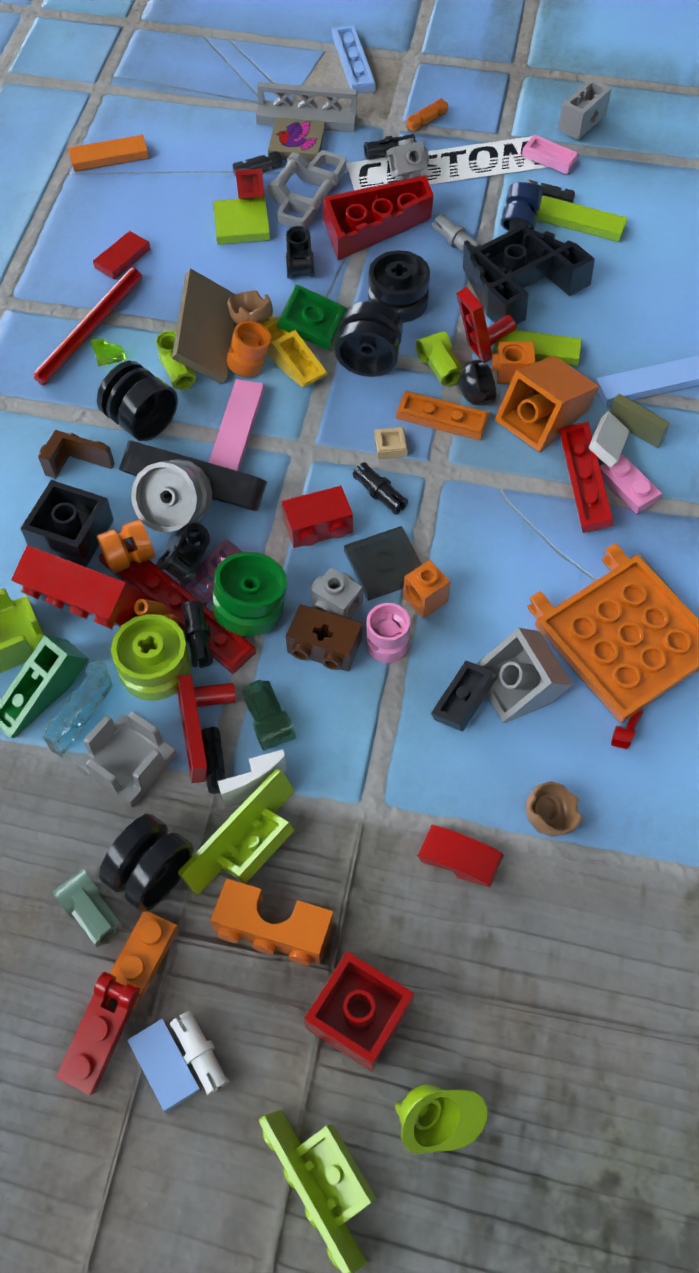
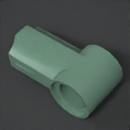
M84 869L52 891L71 919L74 917L77 920L81 929L97 948L113 940L123 928L122 924L101 898L102 893Z

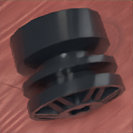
M128 360L118 364L106 375L99 387L96 402L98 409L116 424H119L126 432L138 441H148L163 432L172 421L177 410L178 397L177 392L160 378L155 377L137 361Z

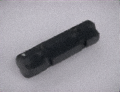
M275 151L268 153L267 157L264 154L246 159V163L239 161L232 165L233 173L236 177L235 170L262 168V172L268 171L269 167H272V169L281 167L282 158L279 152Z
M527 180L526 182L540 188L543 196L570 203L574 202V190L565 188V191L561 190L562 187L546 183L538 185V181Z
M218 727L204 728L201 733L207 763V788L209 793L217 794L220 793L217 781L226 779L220 730Z

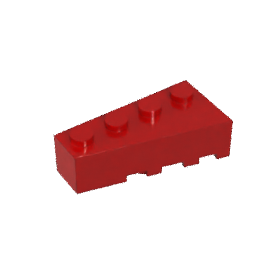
M426 175L323 197V221L337 261L430 219L434 195Z
M29 545L26 546L11 578V581L23 586L20 591L21 593L39 600L41 595L46 596L44 602L62 610L64 605L70 607V613L84 619L91 615L95 617L93 622L111 630L114 625L120 628L132 618L140 616L134 611V605L137 600L157 601L126 582Z

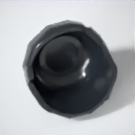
M482 360L466 363L462 367L459 376V389L465 400L475 406L494 403L497 397L491 368L487 364H478L482 363Z

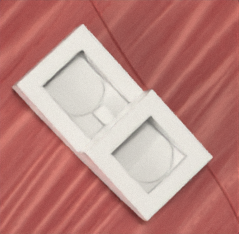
M283 749L250 758L251 772L217 781L224 807L246 800L276 768L285 772L287 768Z

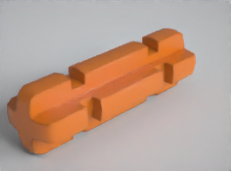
M442 98L416 112V114L409 116L406 119V127L415 132L421 126L423 127L447 113V101H444Z

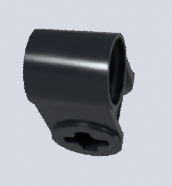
M293 226L286 233L287 278H292V275L308 274L310 277H314L313 251L311 250L310 231L303 226Z
M191 523L172 535L165 551L157 561L156 567L161 571L165 569L178 579V583L181 586H186L199 570L202 557L210 543V535L207 529L199 523Z

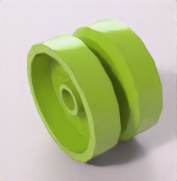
M156 614L134 617L123 624L113 637L111 653L121 683L130 694L141 700L158 701L173 696L177 693L178 676L190 675L192 664L184 633L174 620Z

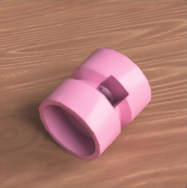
M382 603L375 606L367 616V651L376 661L383 663L396 662L408 650L410 617L404 608L394 603Z

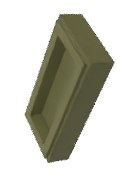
M618 394L613 399L610 413L630 430V433L659 448L664 442L670 423L621 394Z

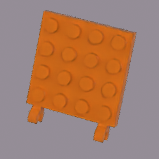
M614 543L605 549L607 555L602 558L605 566L612 571L555 608L541 591L529 598L532 603L527 608L534 617L538 618L535 623L536 628L622 724L635 713L699 670V619L638 555L629 559L623 550Z

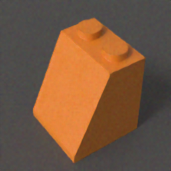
M553 355L516 370L494 420L535 450L541 452L560 436V428L571 426L588 411L600 386Z

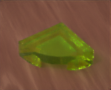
M105 339L91 340L98 367L126 360L124 350L118 344L108 343Z

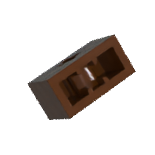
M299 604L286 634L287 653H290L299 660L306 661L309 659L322 663L331 670L341 669L349 672L362 641V623Z

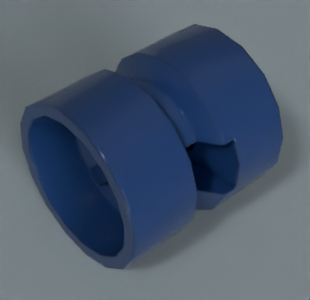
M525 182L511 184L506 198L507 205L504 207L501 218V226L505 230L510 231V220L512 217H516L530 223L531 229L534 230L538 216L536 212L540 209L543 196L542 190L536 185Z

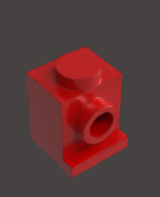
M262 168L235 170L238 199L265 196Z

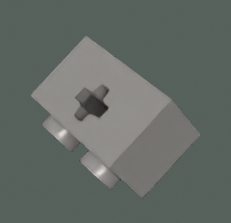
M590 78L562 103L558 130L579 140L606 116L612 88Z

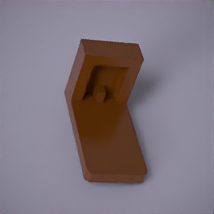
M55 430L48 442L41 447L38 456L45 476L55 479L69 456L112 469L115 464L111 449L106 444L100 441L81 438L74 433H65Z

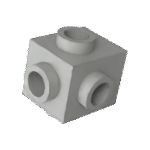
M413 138L401 140L398 142L399 146L392 147L387 151L392 178L405 175V179L420 177V172L428 168L429 153L427 148L423 146V141L414 142Z
M332 568L323 577H317L311 586L312 607L351 619L363 604V587L357 584L348 574L339 573Z

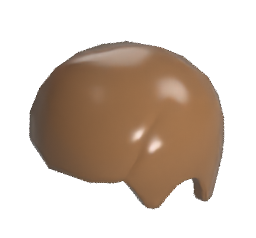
M257 290L241 292L227 300L229 313L237 325L244 321L264 324L273 313L272 302L268 294L263 299Z
M553 781L539 784L534 787L526 800L525 808L528 821L538 833L550 837L565 835L575 831L583 820V815L578 812L579 798L569 792L562 784Z

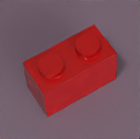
M342 485L282 501L283 520L293 548L311 546L319 541L341 538L346 534L353 533V513Z

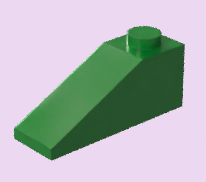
M44 635L0 699V729L10 738H15L73 684L89 661V658L68 640Z

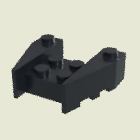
M511 218L509 232L477 248L468 240L464 241L463 269L480 303L483 305L487 317L494 323L508 314L514 319L516 325L526 320L529 293L523 288L544 277L550 279L568 296L591 285L594 257L572 241L568 240L566 243L556 240L555 234L549 231H545L542 234L531 229L530 223L519 218Z

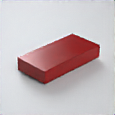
M129 231L93 260L94 268L115 279L151 250L150 243Z

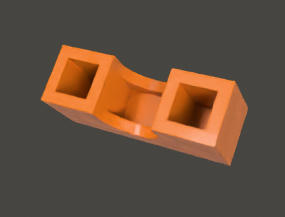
M226 878L210 920L219 938L231 943H238L239 939L253 943L252 947L265 954L272 955L274 951L288 954V959L292 962L304 966H310L311 962L321 963L334 923L333 911L297 900L292 915L286 921L279 924H271L259 916L264 902L262 889Z

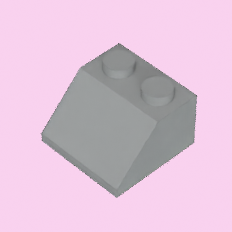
M518 627L477 663V665L493 670L496 674L497 679L487 693V696L503 723H508L551 704L573 686L540 631Z

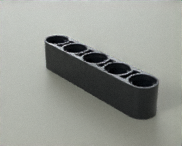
M128 440L119 467L120 471L137 476L140 471L150 464L176 459L191 461L200 467L209 478L213 492L212 499L248 510L258 511L267 481L246 473Z

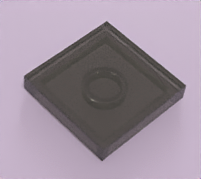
M402 526L344 545L346 557L359 584L363 587V592L368 601L403 589L404 576L422 565Z

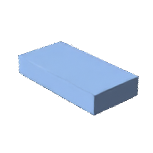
M163 1019L127 1040L165 1113L201 1091Z

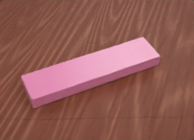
M235 380L208 463L240 471L264 394V383Z

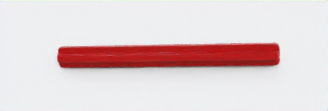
M136 268L129 269L35 371L33 378L39 384L46 385L140 282L143 276Z

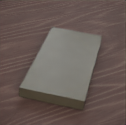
M190 268L184 278L172 359L222 384L227 379L228 366L226 358L231 345L234 321L229 313L227 300L236 294Z

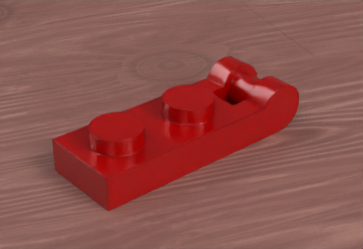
M105 971L100 975L95 984L94 994L56 1076L57 1079L88 1095L96 1093L140 993L139 987L130 983L123 985L116 981L114 975ZM109 996L118 1000L116 1010L105 1006Z

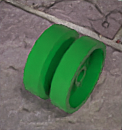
M256 552L233 554L221 561L215 570L212 613L217 623L227 631L240 636H257L268 633L276 627L283 614L284 598L287 589V575L282 566L271 557Z

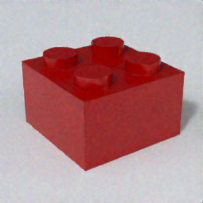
M346 951L305 1016V1028L372 1072L410 1009L414 993Z

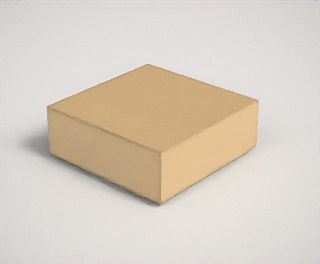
M404 427L374 429L378 459L407 457L408 449Z

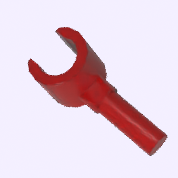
M642 709L630 718L626 728L615 726L611 740L612 746L623 749L630 747L631 740L635 735L636 725L643 714Z

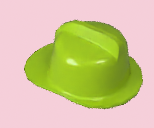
M422 1084L412 1089L404 1100L395 1102V1110L399 1115V1121L402 1126L401 1140L405 1148L412 1153L423 1154L464 1148L476 1140L483 1131L487 1121V1106L484 1099L471 1090H444L432 1084Z

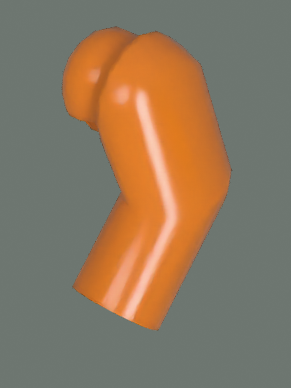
M139 599L135 602L134 611L140 616L146 614L163 615L178 624L176 615L170 614L168 608L163 603L146 599Z

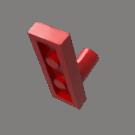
M465 287L456 294L468 346L485 364L492 359L491 346L515 331L517 325L508 314L487 328L483 305Z
M192 674L178 676L177 696L191 784L205 782L207 763L197 707L235 703V688L233 683L194 687Z

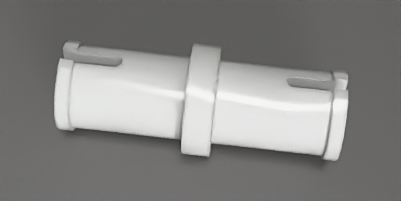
M192 1010L181 1014L180 1020L177 1018L172 1020L170 1026L174 1029L186 1052L184 1059L187 1065L192 1064L208 1096L220 1090V1086H226L230 1081L226 1078L213 1053L215 1047L212 1041L206 1040L193 1016Z

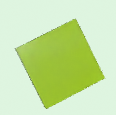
M265 196L213 201L217 245L270 240Z

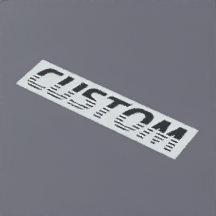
M531 136L428 151V168L421 171L420 175H426L429 185L547 168V166L521 156L523 148L532 138ZM388 157L346 163L354 190L406 180L405 175L392 178Z

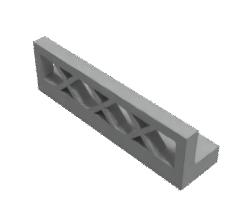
M258 82L259 105L256 113V124L274 126L276 118L324 121L325 130L354 132L357 120V90ZM264 92H272L278 99L276 101L265 100ZM291 94H297L303 100L300 103H293L288 97ZM316 96H321L327 103L318 105L312 99ZM340 98L351 99V107H343L337 101Z

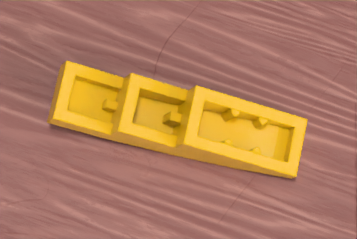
M271 315L262 324L271 334L267 355L302 388L327 375V371L296 330L289 333L276 327L280 316L275 318Z

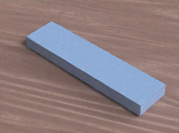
M355 25L332 28V37L350 90H357V94L376 91V83Z
M699 355L596 378L595 383L600 386L598 393L604 405L609 406L612 405L613 399L618 394L630 400H636L698 386Z

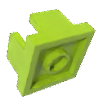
M5 588L0 589L1 673L26 663L44 637L28 596L11 600Z

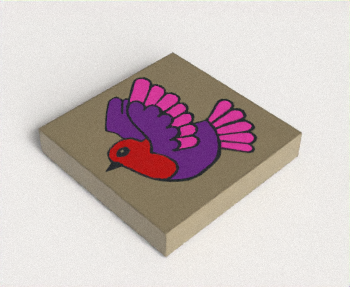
M276 118L268 153L278 151L281 158L287 160L290 154L295 152L301 154L306 161L312 162L321 151L325 133V122Z

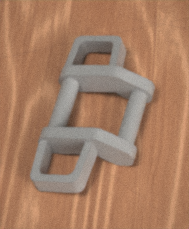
M322 150L309 164L301 154L291 153L287 159V165L277 179L272 180L267 187L269 194L281 205L277 212L278 222L290 227H307L319 213L323 197H326L329 191L334 189L339 183V179L346 169V157ZM323 163L337 166L334 172L319 167ZM294 172L302 181L320 186L312 199L291 193L285 186ZM290 210L304 216L297 218L288 215L287 212Z

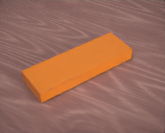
M143 135L69 147L74 171L149 158Z
M409 391L404 392L396 411V419L481 441L489 418V412Z

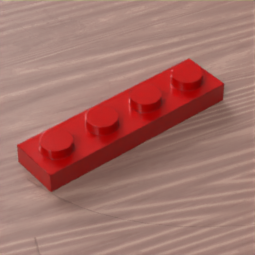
M589 421L560 428L559 432L582 532L586 533L614 526L598 457L588 448L593 438Z

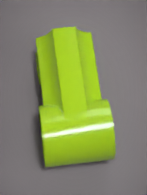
M171 330L164 331L156 338L160 363L165 368L173 389H180L181 391L190 389L197 382L193 369L172 359L176 332Z
M441 331L417 339L416 351L422 364H429L441 385H446L447 387L456 385L459 381L462 366L452 352V344L448 334L445 331Z

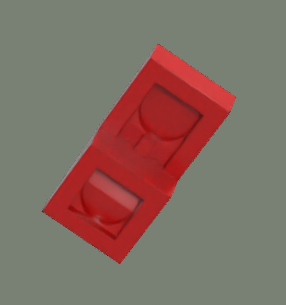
M431 824L417 856L423 863L453 871L459 879L490 888L504 855L502 852L473 838Z

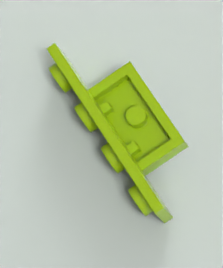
M276 768L179 870L178 874L195 895L198 896L222 869L246 884L294 832L288 821L275 814L295 792L283 771Z
M282 1110L265 1114L259 1119V1123L263 1128L264 1140L276 1152L284 1167V1176L292 1188L297 1190L302 1199L307 1219L314 1228L319 1230L327 1245L330 1261L342 1273H355L368 1263L349 1231L346 1222L377 1200L333 1123L326 1125L301 1144Z

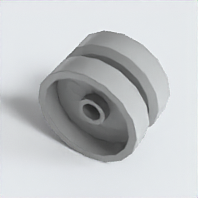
M176 459L150 464L140 471L132 484L131 501L134 512L143 524L154 531L168 533L183 529L191 523L201 521L211 507L213 492L209 478L200 467L191 461Z

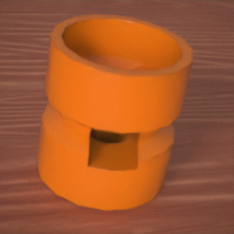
M244 321L236 325L226 358L227 366L232 372L242 377L257 376L261 372L265 355L271 342V334L268 329L254 321Z
M140 519L122 525L120 532L112 529L97 535L100 548L112 574L130 568L133 561L140 564L155 558L152 543ZM127 538H130L135 550L128 553L123 541Z

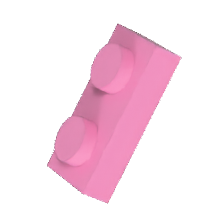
M622 453L618 462L612 467H608L605 463L600 465L603 481L636 515L660 500L662 492Z

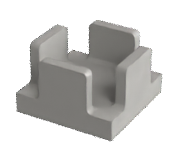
M132 711L128 716L122 714L115 723L109 716H104L85 737L84 743L88 753L77 766L81 772L133 808L176 758L177 752L162 740L159 730L154 725Z

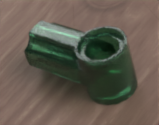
M257 680L249 683L248 687L242 690V693L253 718V728L262 750L266 751L296 739L291 720L286 710L282 711L270 682Z

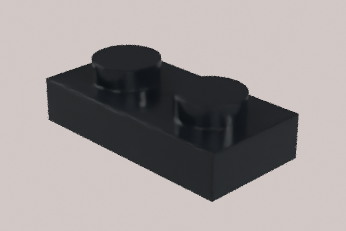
M465 661L431 712L434 720L463 732L496 681L495 672Z

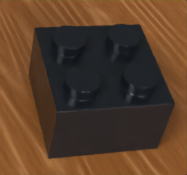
M50 480L20 529L27 545L87 567L99 547L97 535L107 532L114 518L108 498Z

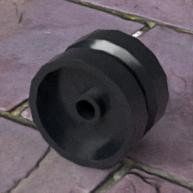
M401 250L385 252L376 257L369 268L368 301L378 302L390 307L399 315L402 323L411 322L419 318L426 311L428 305L430 269L427 262L417 254Z
M365 301L348 307L341 317L339 334L335 344V356L339 363L348 371L360 376L374 377L391 371L398 360L399 345L403 333V323L399 315L390 307L378 302Z
M145 814L135 819L122 831L106 853L99 872V878L105 885L116 893L125 891L124 897L127 902L140 912L150 911L169 895L181 879L178 874L179 870L192 857L194 850L192 843L180 834H168L167 825L152 814Z

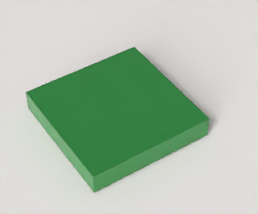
M296 284L276 327L289 333L296 330L302 339L329 350L339 327L341 317L347 307Z

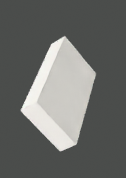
M608 411L601 417L588 448L608 467H612L619 460L630 430Z

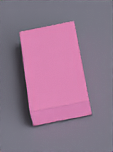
M533 135L524 146L521 156L567 175L578 161L579 153Z

